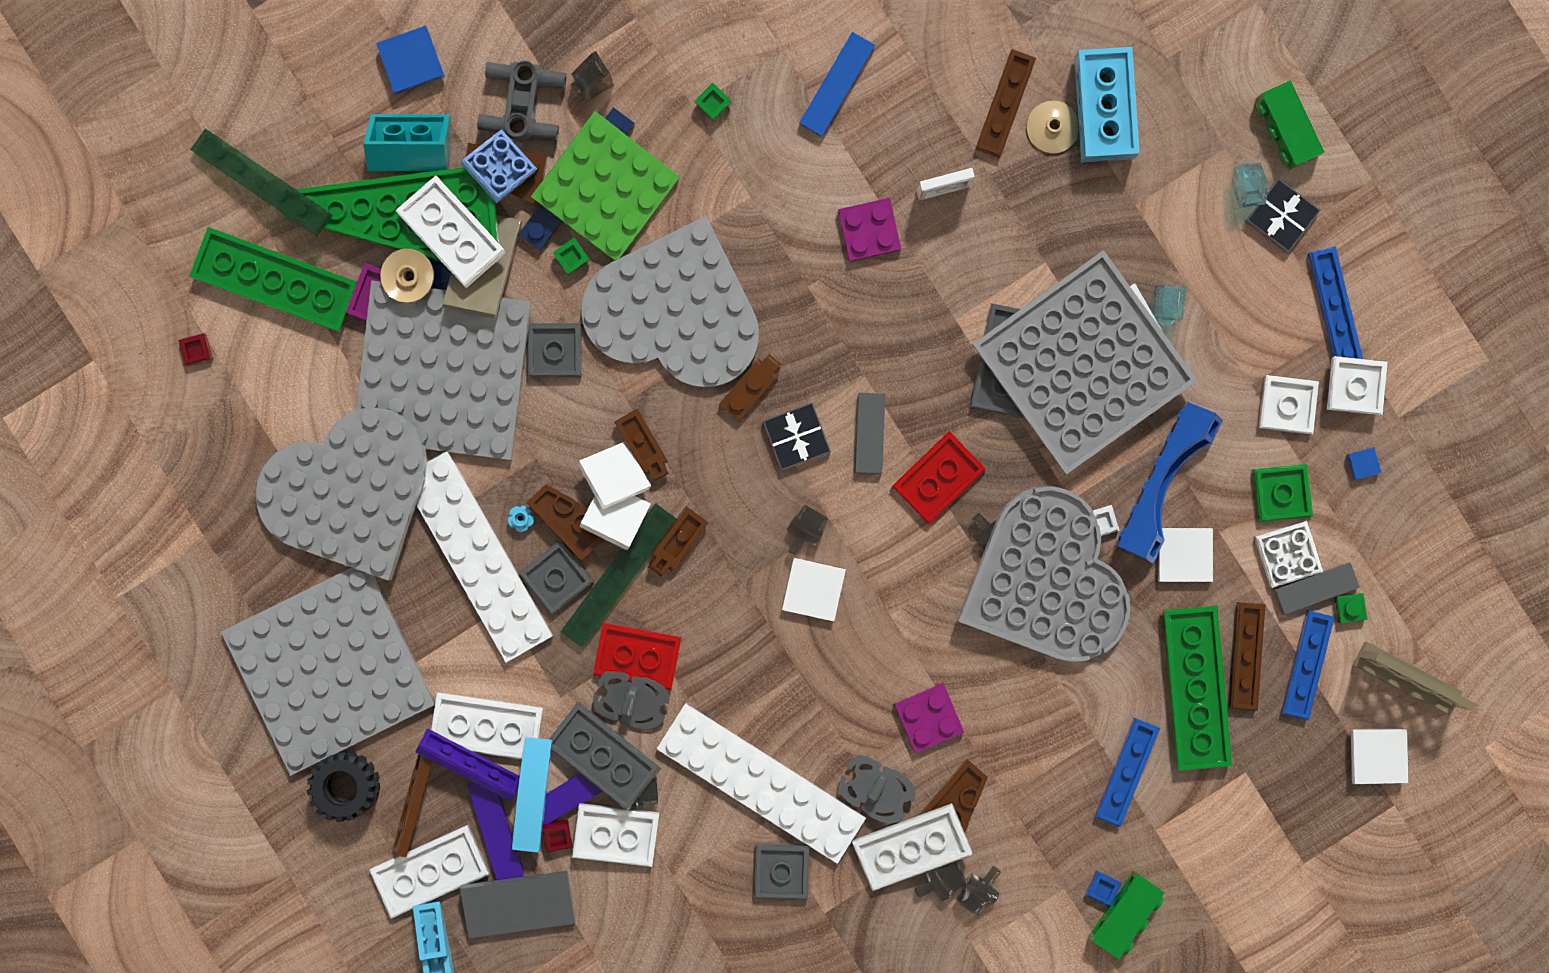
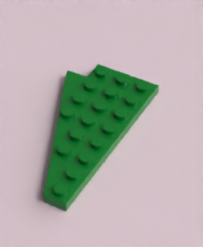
M464 167L281 191L283 217L286 220L394 250L413 249L421 252L430 260L442 263L395 211L434 176H437L499 243L496 202Z

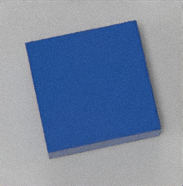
M1375 447L1347 454L1354 480L1382 473Z
M1096 870L1085 894L1111 907L1122 883Z

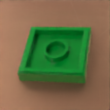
M1307 464L1252 469L1258 522L1313 517Z

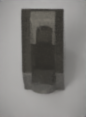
M596 51L591 53L571 73L574 80L571 83L572 88L578 97L583 95L587 102L614 86L608 69Z

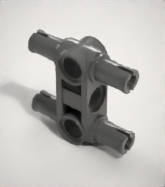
M526 60L511 62L510 65L487 62L485 77L507 80L509 82V91L505 115L498 117L479 114L477 129L491 132H499L502 129L509 138L517 142L531 141L534 138L557 141L559 125L536 122L539 88L542 86L565 89L567 74L544 70L541 65H535ZM524 70L533 72L532 77L527 81L520 80V74ZM517 122L525 124L524 130L520 133L512 132V127Z

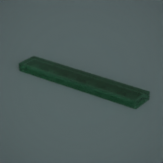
M206 128L190 149L203 160L316 237L333 216L330 212Z
M655 503L642 520L629 549L625 550L622 548L560 632L580 647H583L677 518Z

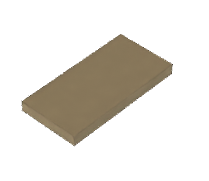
M497 215L499 244L506 251V254L467 288L451 273L443 301V308L496 319L519 237L518 234L522 226L521 220Z

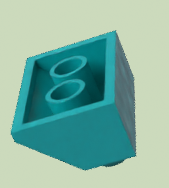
M371 114L363 143L367 171L414 172L448 169L450 160V114Z

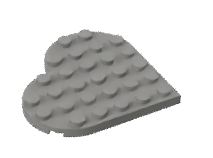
M707 216L603 267L589 282L582 300L584 328L590 340L602 353L612 359L629 364H642L659 359L672 376L692 386L711 388L733 381L748 368L757 350L759 329L755 313Z
M364 408L353 411L337 421L328 432L323 444L299 442L282 448L264 465L257 482L256 503L264 525L273 536L287 545L385 580H392L427 467L425 446L416 432L417 429L405 417L391 410Z
M1055 486L1030 488L1013 497L1002 509L996 520L957 618L958 622L1064 661H1087L1103 652L1109 651L1120 640L1127 627L1130 616V599L1118 573L1109 565L1097 559L1101 547V531L1090 506L1073 492Z

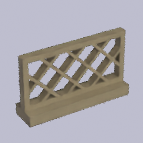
M1364 642L1353 663V666L1447 715H1451L1455 707L1473 711L1476 703L1461 696L1463 691L1368 642Z

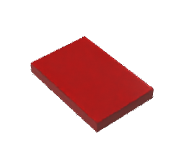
M948 431L892 487L927 524H930L986 468Z
M603 622L593 675L601 677L605 671L623 672L629 674L627 682L632 683L633 676L646 677L657 681L665 689L672 690L682 637Z

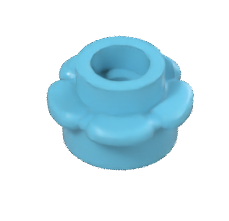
M516 506L509 512L508 524L518 532L526 531L534 523V516L531 514V509L527 506ZM519 516L523 517L522 521L518 520Z

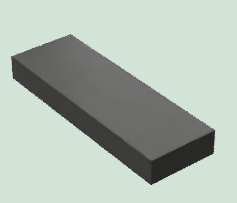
M858 393L855 473L882 474L885 394Z
M1348 562L1274 589L1282 614L1285 615L1360 588L1352 564Z

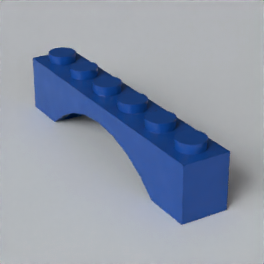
M1187 402L1185 408L1180 410L1177 416L1176 427L1167 436L1165 441L1166 447L1162 455L1154 463V472L1150 480L1144 483L1142 496L1138 504H1135L1131 510V519L1127 527L1123 528L1120 532L1117 546L1125 552L1152 564L1154 563L1165 541L1162 529V509L1169 484L1177 471L1189 458L1212 444L1223 422L1215 412Z

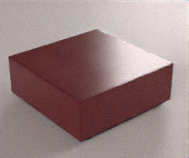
M202 333L178 340L185 366L213 360L207 334Z
M568 820L542 825L547 853L573 848Z

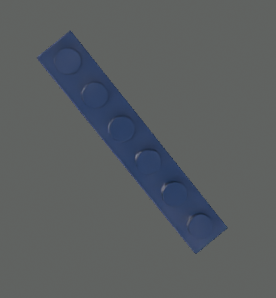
M614 107L605 117L607 121L626 135L635 126L633 121ZM540 205L518 235L541 251L563 221Z

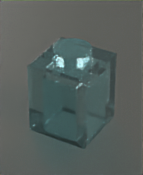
M1243 164L1234 167L1232 186L1239 208L1266 204L1269 186L1262 164Z
M1159 284L1155 287L1152 314L1155 319H1159V324L1175 325V321L1183 319L1186 287Z

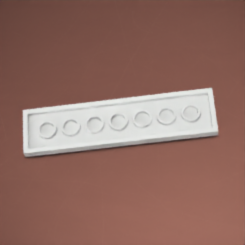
M446 451L427 462L424 481L416 505L505 662H508L552 637L553 634L450 453Z
M685 703L657 747V750L837 864L866 819L862 814L687 703Z

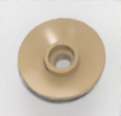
M1047 101L1041 103L1033 109L1028 117L1026 125L1027 135L1030 142L1042 152L1049 154L1064 152L1074 144L1078 137V117L1074 110L1063 102ZM1056 121L1059 124V128L1056 130L1052 129L1050 122Z
M400 249L390 254L384 261L380 274L381 283L385 292L391 298L404 303L415 302L422 299L430 291L434 280L433 267L429 259L421 252L413 249ZM410 271L413 272V280L407 281L406 274Z

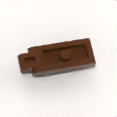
M771 354L763 362L758 358L719 405L740 422L779 375L775 372L781 366V363Z
M635 409L616 420L617 428L644 474L650 473L654 481L669 474L664 466L668 460L639 410Z
M685 506L650 554L653 560L648 568L661 577L667 569L673 571L709 522Z

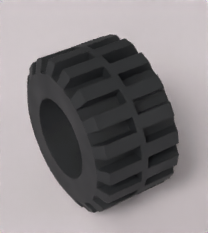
M339 752L317 763L318 766L312 769V777L308 778L307 784L310 785V789L307 790V796L311 795L312 800L310 804L312 807L316 805L318 808L316 812L319 815L325 814V819L330 821L336 819V822L350 821L361 816L373 806V802L377 800L379 795L377 794V790L380 789V783H377L379 774L372 769L375 767L374 764L366 761L367 757L363 755L357 756L356 752ZM338 771L349 773L357 783V794L349 802L339 800L331 791V778Z

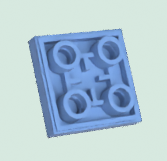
M502 129L461 161V165L496 203L537 171V168Z

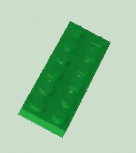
M207 227L189 275L191 278L340 333L348 314L346 313L357 284L354 280Z
M1218 606L1162 610L1177 770L1232 766Z

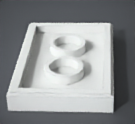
M579 803L572 858L652 867L659 812L634 809L626 811L624 808Z

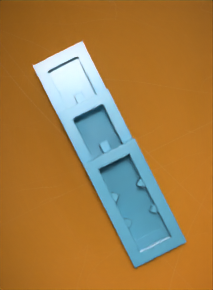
M525 737L512 850L540 851L542 824L549 782L552 740Z
M441 902L413 906L419 958L422 960L423 972L454 973Z

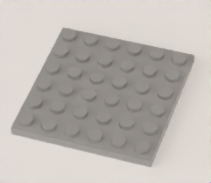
M1104 250L972 344L1065 475L1198 381Z
M371 281L356 410L381 408L400 414L417 429L416 432L425 449L512 460L532 301L501 298L495 319L443 308L446 290L431 288L422 299L411 303H404L391 298L385 292L381 282Z
M350 568L221 631L290 776L435 705V700L374 575Z

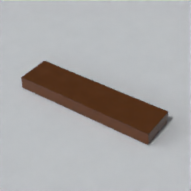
M1011 49L975 150L997 158L1001 157L1036 57Z
M1237 602L1229 701L1230 709L1258 711L1266 604Z
M420 754L417 755L392 848L396 855L401 857L407 856L432 762Z

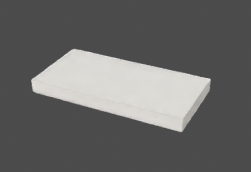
M434 176L395 210L465 288L471 285L506 254L502 246L437 176Z
M438 692L431 730L474 753L522 759L525 737L539 738L543 707Z
M952 803L852 841L872 891L972 855V850Z
M469 825L408 851L406 857L397 856L369 869L391 919L413 909V906L425 904L460 888L461 885L469 884L490 874Z

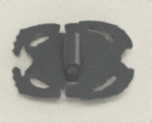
M605 671L601 675L596 685L601 687L604 683L607 695L601 698L600 702L598 701L599 696L597 694L593 696L595 712L611 720H618V715H622L621 722L641 729L655 728L664 721L665 716L661 715L659 709L660 706L669 703V694L663 685L646 677L640 678L635 676L632 677V683L627 682L629 674L623 672ZM611 679L621 680L619 683L608 684ZM646 683L651 685L658 691V697L652 688H650L648 685H645ZM603 702L607 703L613 709V712L606 710L603 707ZM650 717L653 718L651 721H648V722H643V723H641V722H635V721H643V720H646V719H648V718H650Z
M858 755L857 758L850 761L847 768L852 769L855 766L856 777L845 784L846 778L842 776L839 781L838 793L853 806L859 807L861 802L865 803L861 809L868 813L870 817L880 822L891 824L904 819L906 816L902 808L904 802H913L915 799V789L912 782L895 769L892 770L884 766L881 772L879 768L882 764L874 759ZM869 764L873 768L871 770H860L859 766ZM895 776L902 780L906 787V792H903L902 786ZM848 786L853 787L857 795L856 799L849 795ZM894 812L891 816H879L875 813Z

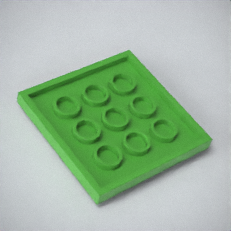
M594 111L531 195V198L616 261L622 256L680 176Z

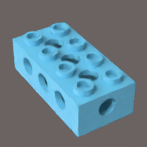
M1132 47L1079 50L1074 57L1081 163L1135 159L1139 154ZM1104 74L1108 76L1110 83L1103 82L1099 75ZM1101 101H1108L1112 109H1105ZM1103 127L1111 128L1114 136H1107L1103 131Z

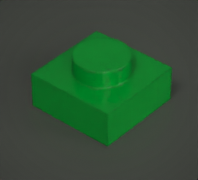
M712 82L694 103L714 122L732 103V100Z
M575 237L553 252L568 275L590 261Z
M1364 593L1335 596L1338 623L1368 620Z

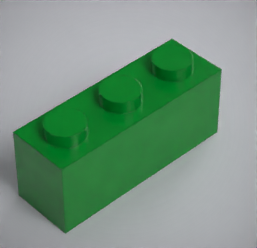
M1291 80L1260 94L1256 98L1257 112L1261 118H1265L1268 124V135L1273 142L1276 141L1280 150L1278 151L1280 161L1284 166L1287 165L1289 170L1325 153Z
M1133 870L1116 895L1111 907L1107 908L1089 934V938L1117 959H1120L1122 955L1126 956L1133 947L1134 943L1132 940L1136 934H1141L1149 923L1147 918L1151 912L1157 911L1164 901L1162 896L1165 892Z

